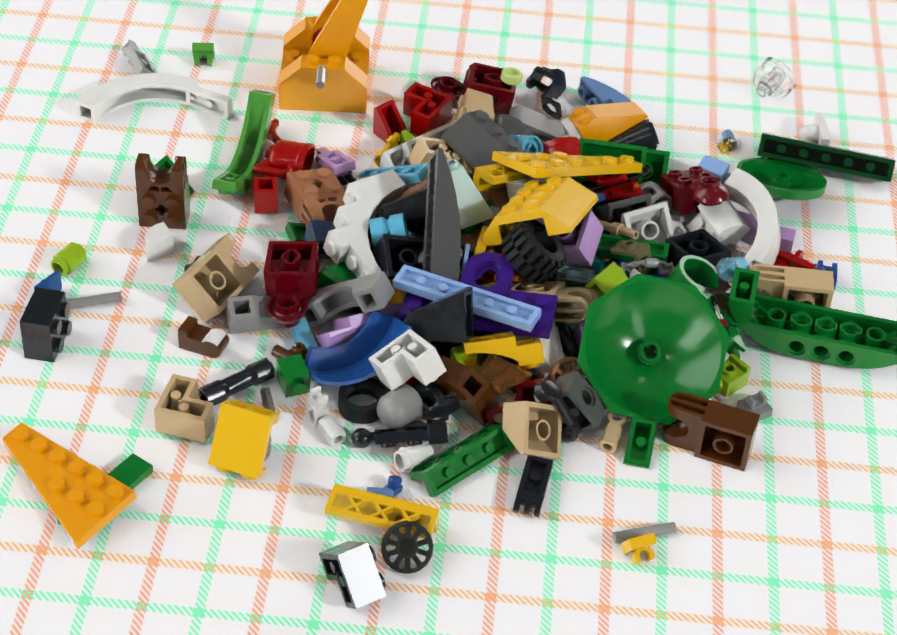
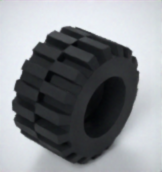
M535 219L519 222L503 237L501 242L502 250L512 267L524 278L535 284H544L567 262L566 252L556 235L548 236L546 226Z

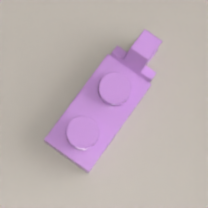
M324 147L315 149L317 152L316 163L324 168L330 167L335 176H345L349 171L356 170L355 161L340 151H329Z

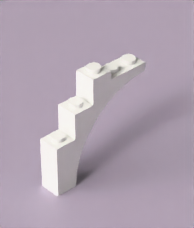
M393 169L348 183L343 197L345 205L338 207L333 222L336 229L328 231L323 246L326 254L336 264L345 262L357 278L382 272L370 249L368 226L369 219L375 218L377 211H381L382 205L401 198L400 194L405 190L406 184Z

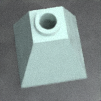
M456 159L447 160L457 196L460 230L494 218L493 212L464 167Z

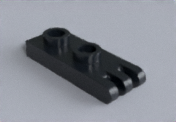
M527 455L513 505V512L518 513L520 505L524 506L523 514L529 515L532 507L535 508L534 517H540L554 460Z

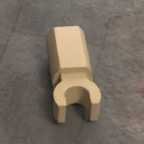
M608 413L607 424L599 442V449L602 452L609 454L615 452L622 430L626 426L627 416H623L621 420H614L613 413Z

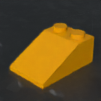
M634 101L586 105L574 109L572 114L567 116L582 138L609 141L648 118L647 114Z

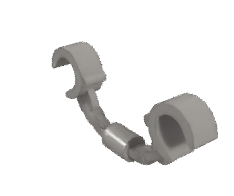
M645 258L644 260L630 263L621 262V268L625 271L626 276H630V269L644 266L645 268H658L659 275L668 278L675 268L672 262L667 263L657 258Z

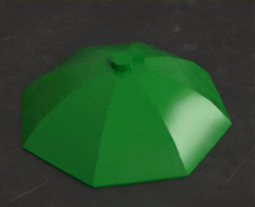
M638 273L588 305L577 363L610 413L631 418L658 421L660 424L670 425L678 420L669 414L667 407L669 397L673 393L685 392L709 400L719 392L729 334L696 286Z

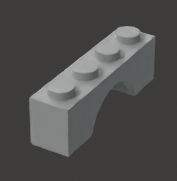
M384 271L317 288L315 296L306 298L308 309L303 318H306L309 327L325 323L335 314L350 307L360 306L363 313L384 309L395 293V290Z

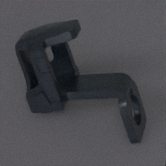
M537 66L526 79V87L532 89L536 86L539 91L544 92L541 95L542 109L548 115L560 120L562 118L561 105L553 100V97L557 100L566 89L565 72L558 68L549 69ZM544 76L552 80L549 86L541 83ZM551 104L556 109V112L552 111L547 105Z
M419 382L413 387L422 399L423 415H427L432 419L438 418L447 421L449 420V415L460 408L459 399L456 396L444 398L447 394L433 382L427 386Z

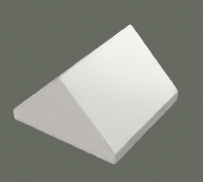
M667 201L622 214L621 223L627 228L639 231L637 239L665 243L666 238L674 236Z

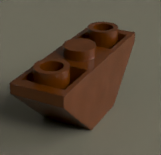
M441 356L440 358L447 371L439 376L434 383L448 396H456L459 399L460 406L484 427L488 423L485 415L486 410L500 407L491 386L472 368L448 357Z

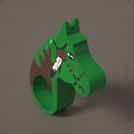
M695 255L682 257L669 275L668 280L694 285L698 288L729 334L726 352L728 354L733 353L740 358L738 350L745 352L746 346L741 339L742 328L737 324L728 305L731 292L730 284L719 274V270L704 258Z

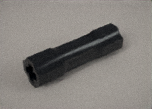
M267 357L262 358L222 380H215L198 388V396L200 400L212 402L215 406L227 400L229 396L274 378L275 369Z

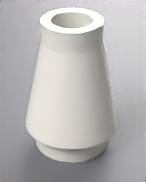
M429 444L400 447L394 453L393 459L396 468L400 472L405 471L409 473L434 458L435 454L433 447Z

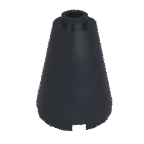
M649 118L607 141L643 146L655 150L657 149V144H659L652 122H649Z
M427 186L382 205L381 211H377L378 218L384 217L387 220L390 215L404 213L408 230L425 231Z

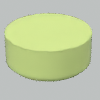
M506 67L502 69L500 78L506 84L519 85L522 82L523 73L517 68Z

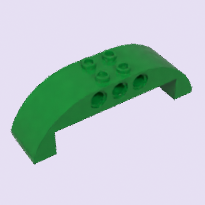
M735 267L728 305L737 324L746 334L761 345L784 355L854 369L883 368L897 364V321L756 294L760 272Z

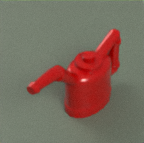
M275 118L271 121L267 139L274 144L269 149H266V159L254 165L253 172L260 174V176L266 175L285 180L287 172L311 169L315 157V145L281 139L276 133L279 120Z
M561 137L542 143L543 153L564 152L567 155H581L580 140L577 137ZM625 173L607 177L602 175L583 176L594 182L597 186H607L628 180Z

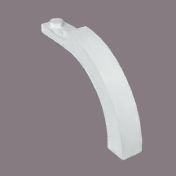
M146 73L116 78L88 90L75 100L77 118L95 125L105 116L118 109L145 102L183 104L227 120L233 115L232 97L200 87L197 79L166 73Z
M736 168L724 182V186L730 193L729 200L747 209L758 224L754 243L744 259L748 262L749 268L754 264L773 265L781 242L780 225L773 198L763 184L755 177ZM727 280L732 287L733 280Z

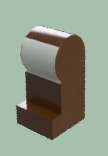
M188 316L178 329L179 348L210 358H218L230 341L229 336L223 330L211 329L198 324V319Z

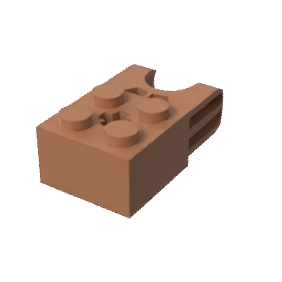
M330 167L287 172L284 196L300 223H305L307 227L310 220L334 222L338 207L345 205L343 201L345 190Z

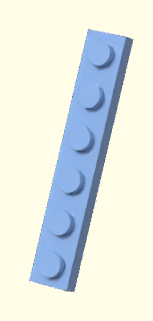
M405 264L393 279V288L433 301L465 287H473ZM473 287V314L528 332L532 331L541 317V308Z

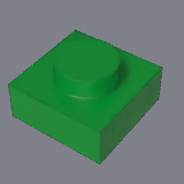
M288 222L284 229L289 240L304 241L303 236L307 229L305 223Z

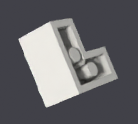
M411 329L368 358L380 381L392 391L403 385L413 376L427 386L447 371L436 348Z

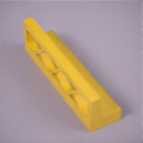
M497 163L475 167L473 183L479 192L507 187V182L533 177Z
M334 484L324 509L327 515L387 530L398 522L413 521L425 527L431 537L433 533L437 532L439 527L440 509L339 484ZM396 516H397V518L400 519V520L394 522V519H395ZM414 526L411 527V535H412V536H413V534L415 533V531L417 530L416 527H414ZM405 527L399 528L400 533L405 534ZM424 533L419 536L420 538H426Z

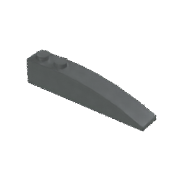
M438 147L428 160L423 270L460 282L462 276L460 261L463 256V249H461L457 196L443 148Z

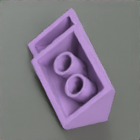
M403 303L385 306L384 309L376 311L391 314L400 319L399 313ZM362 312L332 320L333 331L314 335L318 347L344 344L353 339V336L365 324L370 312Z

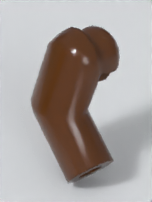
M301 342L295 343L296 347L292 346L290 350L280 345H275L271 355L279 359L301 354L303 359H305L308 350Z

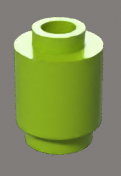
M70 242L53 256V260L50 262L51 268L54 272L56 270L59 271L61 276L71 274L86 261V250L81 244Z

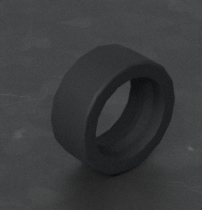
M372 377L358 383L340 386L338 392V409L340 414L346 420L356 424H369L379 420L376 411L377 403L387 393L385 386L379 380ZM365 394L374 397L377 401L371 405L360 406L349 402L348 399L354 395Z

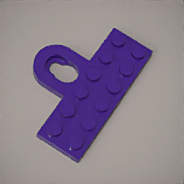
M495 252L479 253L466 262L460 280L461 283L541 308V317L531 332L473 314L474 330L496 333L512 331L514 335L550 338L558 305V296L511 290L514 269L506 256ZM492 271L496 274L497 283L493 286L482 287L475 283L484 272ZM406 292L399 313L400 320L404 321L408 313L433 300Z

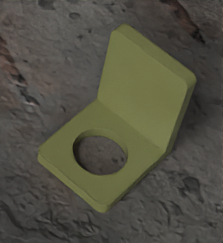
M632 239L621 240L610 249L611 254L634 257L635 261H641L644 256L652 258L649 243L636 242V240ZM642 266L636 267V270L644 275L653 269L645 267L642 269Z

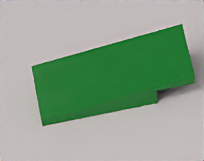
M580 138L582 156L620 157L621 155L633 156L635 161L642 163V167H649L651 172L648 175L635 179L638 184L652 181L660 185V175L668 173L669 151ZM642 170L641 173H628L627 177L645 173L647 170ZM583 176L574 178L575 181L580 183L590 181Z

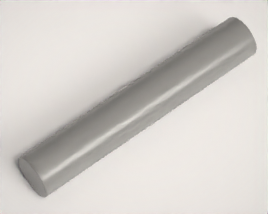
M121 291L68 299L66 301L70 304V309L122 301Z
M675 522L616 531L612 533L614 543L653 532L655 536L675 533L677 529Z

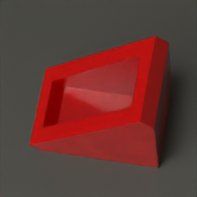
M393 99L374 108L373 133L382 141L387 143L386 139L395 132L401 134L402 130H407Z

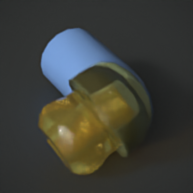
M730 129L723 131V142L717 144L721 154H725L727 151L731 152L737 148V141L733 132Z

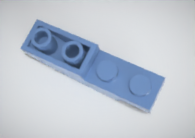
M586 76L580 77L578 95L588 105L632 102L621 92L600 81Z

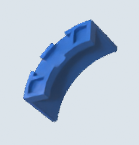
M372 311L363 327L350 341L330 347L310 346L305 361L310 377L317 383L328 386L350 385L367 380L376 375L368 358L407 330H412V327L394 315Z

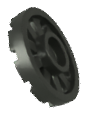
M398 522L391 526L383 536L381 542L383 559L391 569L399 573H416L427 566L433 556L434 544L432 537L425 527L416 522ZM414 526L417 530L411 537V527ZM400 527H405V536L400 533ZM391 533L396 535L398 541L390 539ZM424 533L426 538L417 541L419 536ZM426 544L429 545V550L427 551L418 548ZM392 545L395 546L396 549L387 551L386 546ZM416 553L425 556V560L421 562ZM398 554L395 561L391 562L390 557ZM405 558V567L401 569L399 564ZM411 558L416 563L415 568H411Z

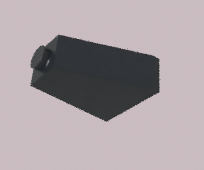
M465 287L414 309L407 314L404 322L410 325L412 331L426 341L466 343L474 337L473 287Z

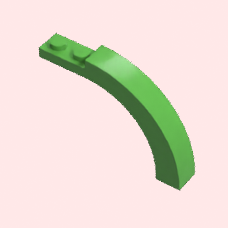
M256 89L249 91L244 124L234 157L227 170L214 178L212 182V189L218 190L219 194H245L250 188L253 177L256 175L253 172V167L261 162L276 93Z

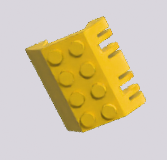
M553 176L543 182L538 180L528 181L494 217L483 235V241L489 246L499 245L503 239L502 235L515 222L538 218L544 219L548 236L570 233L599 200L598 195L570 177L561 178L560 176Z

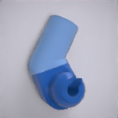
M397 475L389 476L388 484L383 488L367 487V491L394 498L403 489V485H401L402 478Z

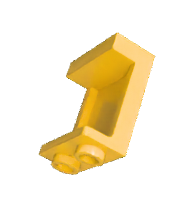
M231 398L221 402L208 464L216 466V470L220 472L231 473L233 471L240 473L241 477L247 480H256L265 475L267 468L264 467L271 430L272 426L278 423L280 412Z

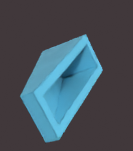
M306 318L300 319L297 326L291 327V337L295 343H303L308 351L310 346L318 347Z

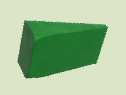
M632 417L623 464L649 469L658 421Z

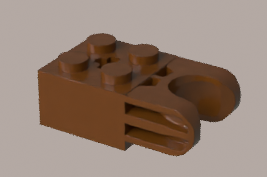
M138 153L135 162V180L139 226L152 227L164 222L170 229L186 230L191 212L186 157L175 156V163L171 168L160 169L152 163L149 154Z
M685 392L673 393L669 397L667 407L669 414L679 420L664 426L662 432L663 440L669 445L695 452L694 457L744 472L753 449L760 414Z

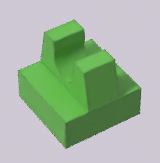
M192 42L195 66H199L201 59H206L207 65L212 66L215 59L214 43Z

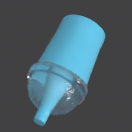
M742 257L723 258L717 264V275L721 280L731 282L733 281L735 267L749 269L748 262Z

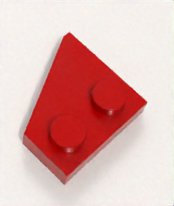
M630 179V181L620 184L608 185V187L598 190H590L593 193H603L606 199L599 203L642 195L641 187L635 179Z

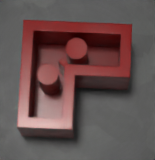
M414 82L404 92L403 114L411 117L410 133L420 136L445 125L452 116L453 97Z

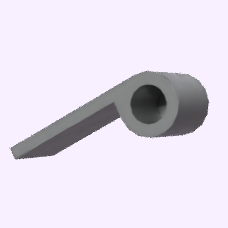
M521 105L513 106L509 111V115L522 121L520 125L524 129L527 126L529 130L551 139L561 138L566 135L562 123L549 116Z

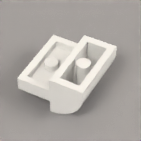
M729 200L716 206L699 204L697 207L700 212L686 226L690 232L705 229L724 246L729 242L735 245L751 229Z

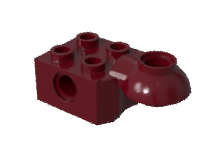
M476 62L469 65L463 83L449 76L435 77L430 82L432 89L452 96V104L454 100L459 101L461 95H465L467 88L492 95L495 114L509 115L516 91V85H509L501 80L500 76L503 68Z
M692 166L689 170L684 171L670 170L668 174L660 175V186L671 197L673 202L672 209L680 215L699 213L700 210L697 207L699 204L716 206L730 199V193L722 184V180L701 166Z
M269 241L263 271L266 295L272 297L267 304V312L282 327L291 328L297 326L308 309L306 298L316 295L320 269L318 241Z

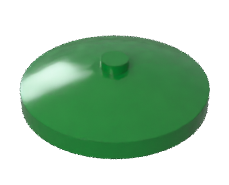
M749 158L737 164L738 169L747 172L761 182L771 197L787 200H811L823 196L826 190V178L816 170L802 164L773 158Z

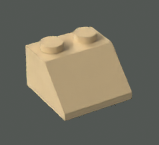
M531 401L503 403L502 429L520 454L561 459L562 417L555 405Z

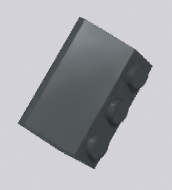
M482 110L465 113L441 135V138L474 170L475 167L497 164V162L492 160L493 151L526 153L516 140L505 133L504 129L497 125Z

